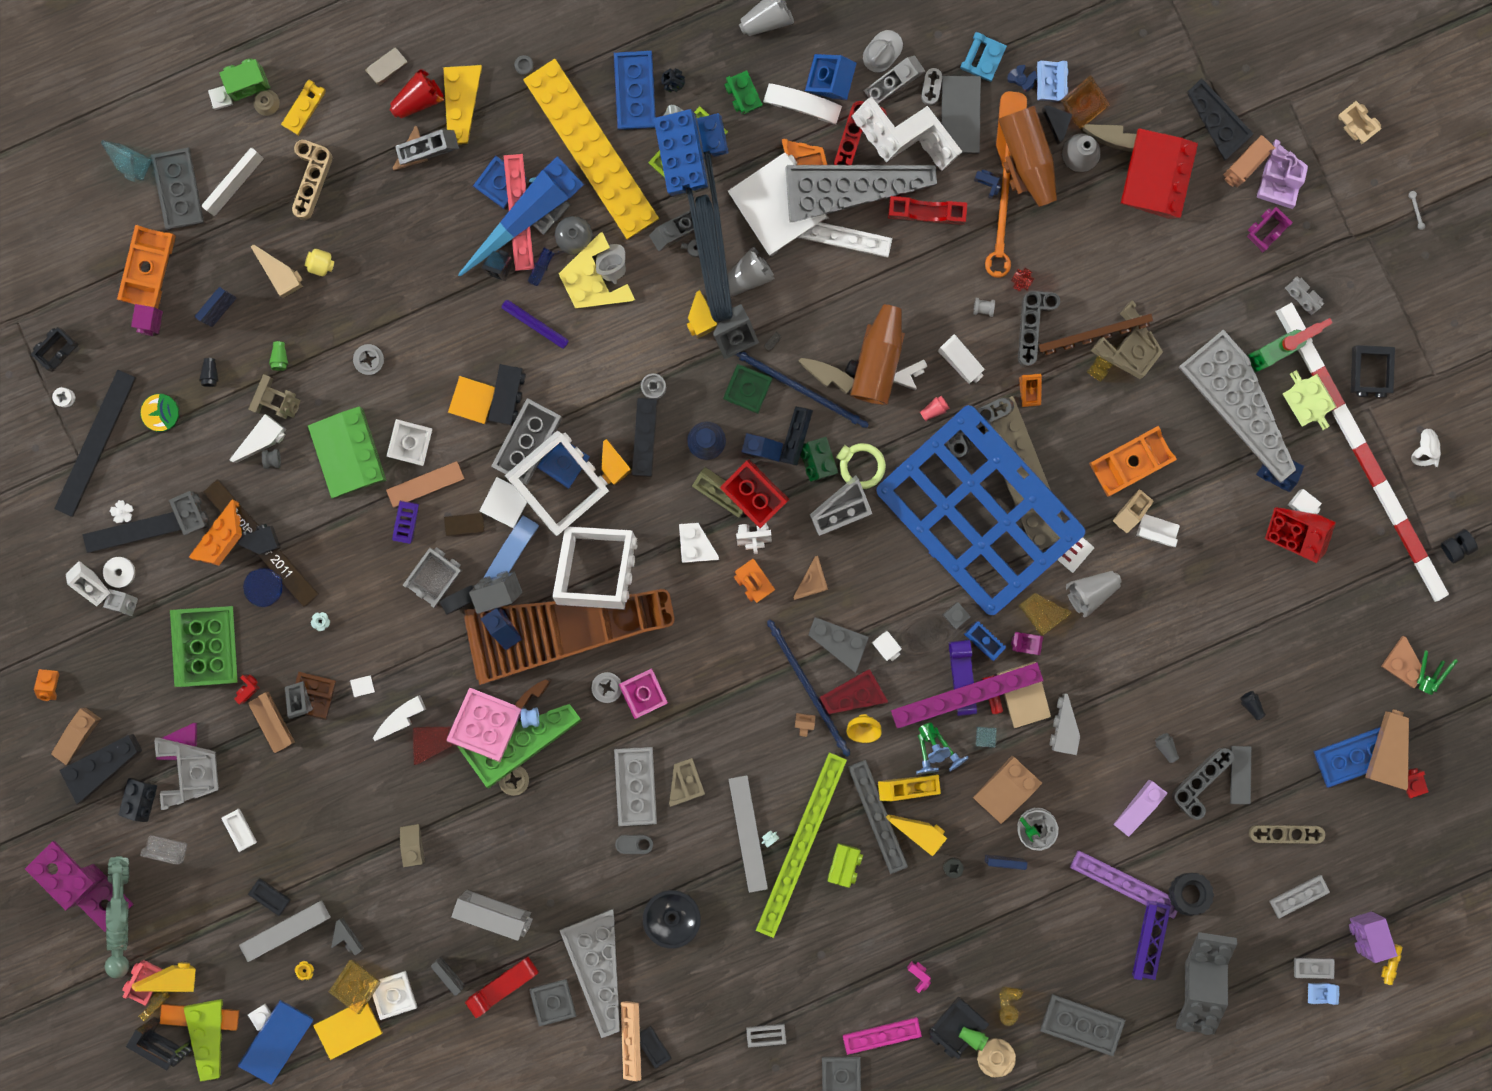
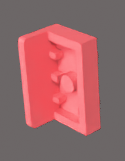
M145 960L139 964L136 963L131 971V974H133L131 981L128 980L122 991L125 992L123 998L127 999L129 997L146 1006L154 991H134L132 984L163 969Z

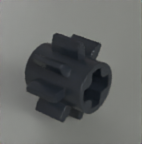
M670 68L663 73L661 81L665 86L664 89L671 93L672 91L677 92L684 87L685 77L682 76V71Z

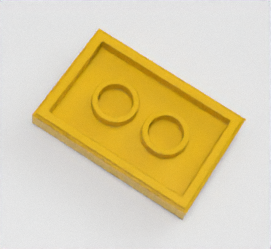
M366 998L313 1025L330 1060L383 1033Z

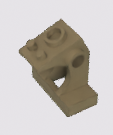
M263 374L248 410L259 414L264 405L276 410L275 415L285 419L287 416L294 418L301 400L295 398L296 394L285 390V393L270 388L274 378ZM276 394L284 397L280 408L271 405Z

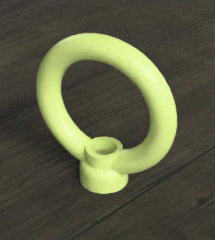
M860 443L850 448L844 445L836 458L841 460L840 472L845 482L847 483L852 479L847 468L848 461L854 453L867 451L876 458L878 470L872 479L864 482L860 481L863 489H868L878 484L883 478L886 468L882 453L870 444Z

